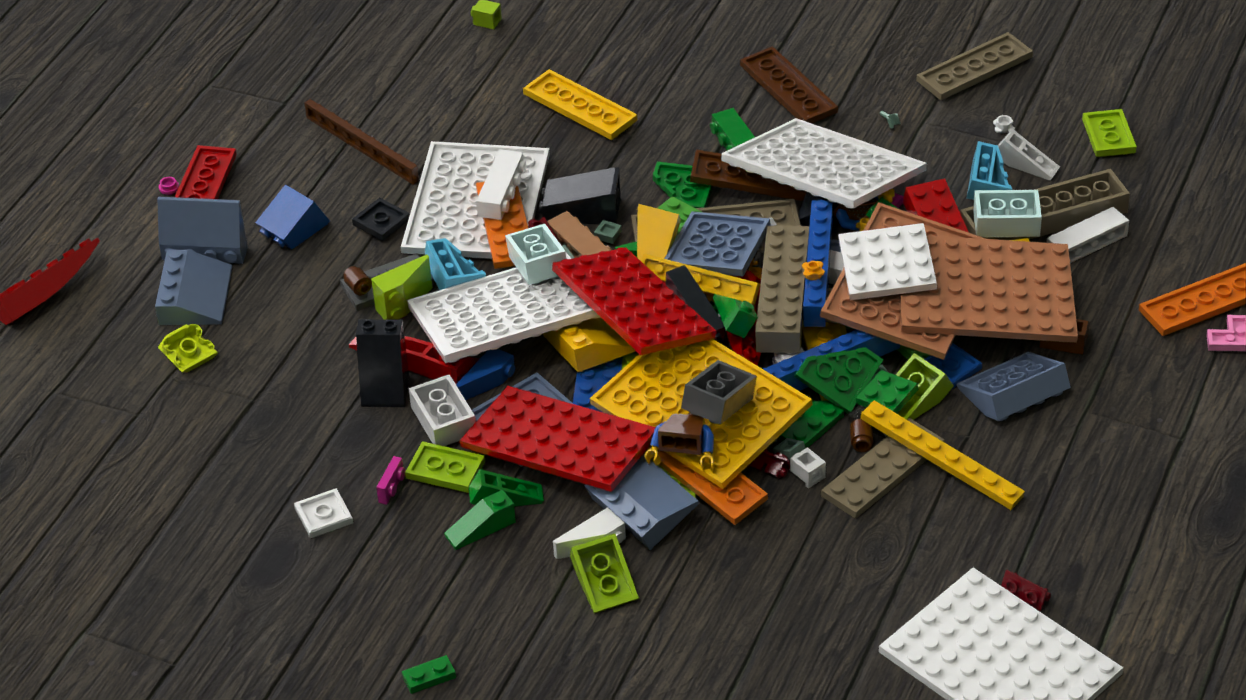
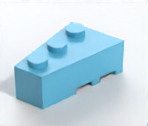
M978 141L972 162L967 199L974 200V192L977 190H1012L1011 185L1008 184L1007 172L1003 168L1004 162L998 145Z
M446 238L426 241L425 255L429 256L431 275L439 290L486 277V273L483 270H477L474 267V262L470 259L466 260L462 256V252Z

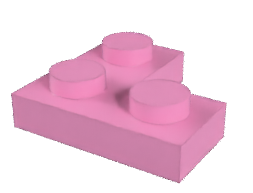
M1227 315L1228 330L1207 329L1208 351H1246V315Z

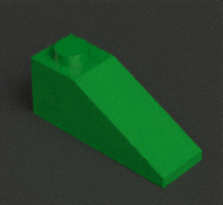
M715 294L713 300L726 331L745 338L758 318L754 306L747 301L741 302Z
M479 469L468 487L470 504L474 505L483 498L501 490L507 494L514 503V506L542 504L544 501L541 484Z
M503 490L485 497L451 526L444 535L455 550L460 549L516 523L514 503Z

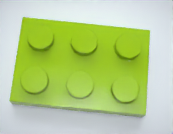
M1122 109L1083 113L1082 120L1096 157L1136 153L1137 146Z
M422 441L405 471L406 479L469 493L468 487L479 469H482L485 463V455Z

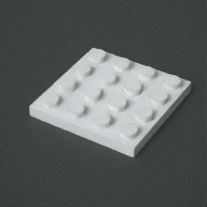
M924 223L838 234L850 300L937 289Z

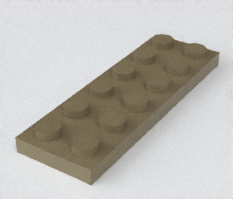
M1007 32L917 74L916 81L938 99L943 100L1032 58L1033 51Z
M911 418L908 419L911 423L944 442V439ZM887 436L821 490V497L856 519L927 459Z

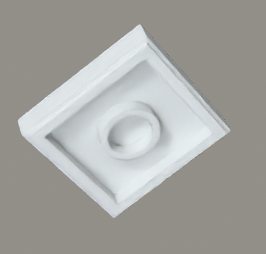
M337 488L294 503L295 510L310 538L353 524V518Z

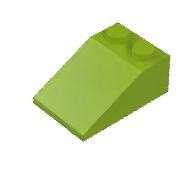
M427 254L371 278L375 310L384 320H398L407 316L411 311L407 300L426 295L433 288L430 260Z
M915 353L896 375L918 383L919 390L899 411L898 415L906 420L909 418L912 420L916 419L940 403L954 386L944 372Z
M616 534L571 547L570 558L594 614L639 599Z

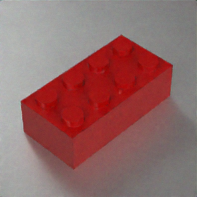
M945 178L906 187L903 204L907 212L968 232Z

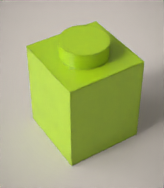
M479 0L471 9L473 25L494 30L502 19L501 4Z

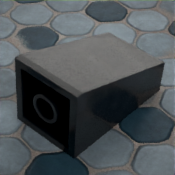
M619 167L547 180L546 188H542L543 201L539 203V214H543V217L548 221L568 211L573 217L576 216L581 224L600 225L603 220L617 224L621 201Z
M359 319L356 343L361 407H405L410 376L403 320Z

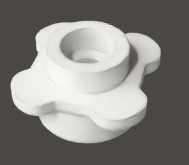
M1001 115L993 121V124L996 126L995 132L1008 133L1012 129L1015 130V127L1012 126V118L1007 115Z

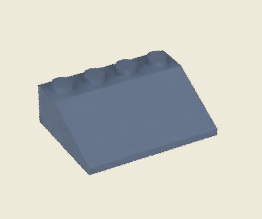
M158 197V232L162 260H165L167 250L178 249L190 250L226 263L243 264L248 245L240 200Z
M167 250L155 304L159 325L222 324L232 265L190 250Z
M1031 352L1024 353L956 384L957 388L985 416L996 421L1006 420L1013 413L1023 412L1027 409L1026 407L1033 404H1041L1046 398L1061 395L1064 390L1071 388L1065 363Z
M645 454L638 459L612 492L585 485L591 498L603 509L608 507L625 522V529L649 550L699 504L695 497L659 466H656L652 460L648 464Z

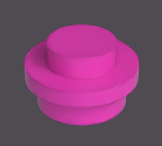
M164 177L160 180L159 191L162 194L171 195L177 192L179 183L175 178Z

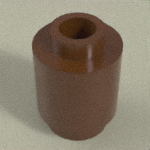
M351 266L345 270L343 275L344 281L356 295L361 296L369 292L372 287V281L361 268Z
M862 419L854 420L850 424L851 445L858 452H866L873 445V428Z

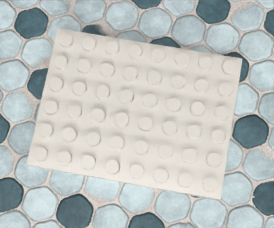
M797 118L723 152L721 161L729 163L730 166L743 168L750 173H757L762 175L763 178H771L780 184L793 186L796 190L807 191L813 196H821L830 202L843 204L846 208H856L889 189H893L895 186L926 171L927 163Z
M431 141L401 244V253L425 254L426 241L446 238L462 252L463 257L492 259L483 217L477 216L476 200L478 195L476 183L486 180L499 149L523 152L526 170L525 173L521 174L518 188L527 225H529L528 222L535 217L550 155L549 148Z
M566 253V258L571 259L570 256ZM517 267L407 300L409 309L445 363L456 362L467 356H476L480 352L490 349L495 350L510 343H518L529 337H538L542 333L557 331L568 325H577L591 318H600L560 277L550 278L539 284L529 285Z
M975 568L970 569L879 645V653L946 700H1094L1123 674L1122 666Z

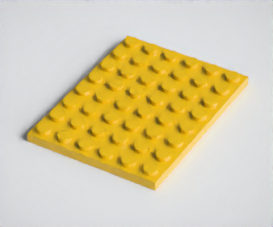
M714 339L641 356L638 355L589 398L591 405L604 413L656 427L667 421L672 414L687 415L689 411L681 408L685 384L717 360L756 375L753 399L721 425L711 423L708 419L704 418V424L708 425L714 434V448L711 454L715 466L713 471H711L710 463H705L704 469H701L700 458L704 456V453L695 455L664 451L722 489L813 405L811 398Z

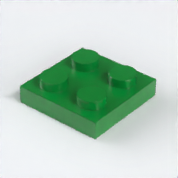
M880 370L856 397L857 404L868 407L875 400L898 414L919 390L918 383Z

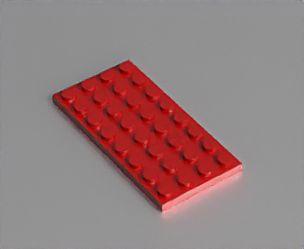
M626 247L553 262L552 271L640 356L716 338V330L694 309L685 304L684 300L680 299L673 290L669 289L657 275Z
M507 386L459 441L462 448L612 492L650 446L655 427Z

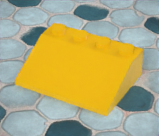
M601 317L591 318L577 325H568L557 331L543 333L544 337L577 372L636 352Z

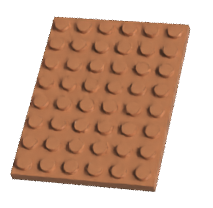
M879 202L863 230L924 223L926 235L986 239ZM844 268L820 313V317L943 360L956 336L955 334L901 332L900 294L850 300Z
M926 235L937 289L899 295L901 332L913 331L914 333L925 332L930 334L940 333L946 335L955 334L1077 343L1078 332L1068 244Z

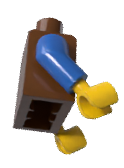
M889 189L856 208H846L843 204L837 203L839 205L833 211V216L838 220L842 228L848 229L850 232L863 231L870 219L866 216L869 209L881 197L891 203L892 197L895 196L894 189Z
M675 413L667 421L655 427L650 443L652 448L645 452V459L648 464L653 457L654 464L656 466L660 464L661 458L658 454V449L659 451L695 455L704 453V456L700 458L701 469H704L705 463H710L711 471L714 470V460L711 456L714 448V434L709 426L704 424L703 417L692 415L691 413L687 415Z

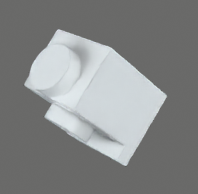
M807 447L790 458V471L804 481L809 489L825 478L826 462Z

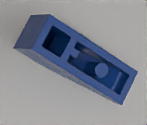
M500 349L488 350L456 384L464 399L468 400L495 388L511 377L515 371L513 355Z

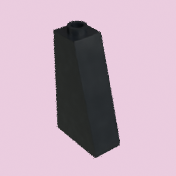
M683 265L666 272V286L673 290L680 299L685 301V304L694 309L716 330V338L714 340L721 344L724 343V324L687 267Z

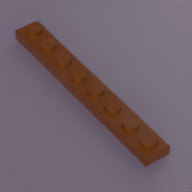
M311 99L304 102L306 118L414 185L419 181L418 167L414 162L409 161L401 154L375 140L374 137L367 135L361 129L356 128L348 123V121L330 112L321 104Z

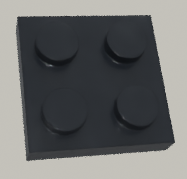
M379 197L352 218L353 226L384 241L408 222L410 213Z

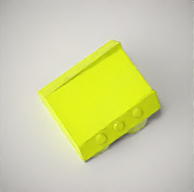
M186 324L167 334L158 346L182 373L195 369L218 354L214 349L213 343L205 340L202 336V329L197 324Z

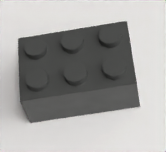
M717 360L685 384L681 408L689 411L692 415L701 416L708 419L711 423L721 425L753 399L757 376Z

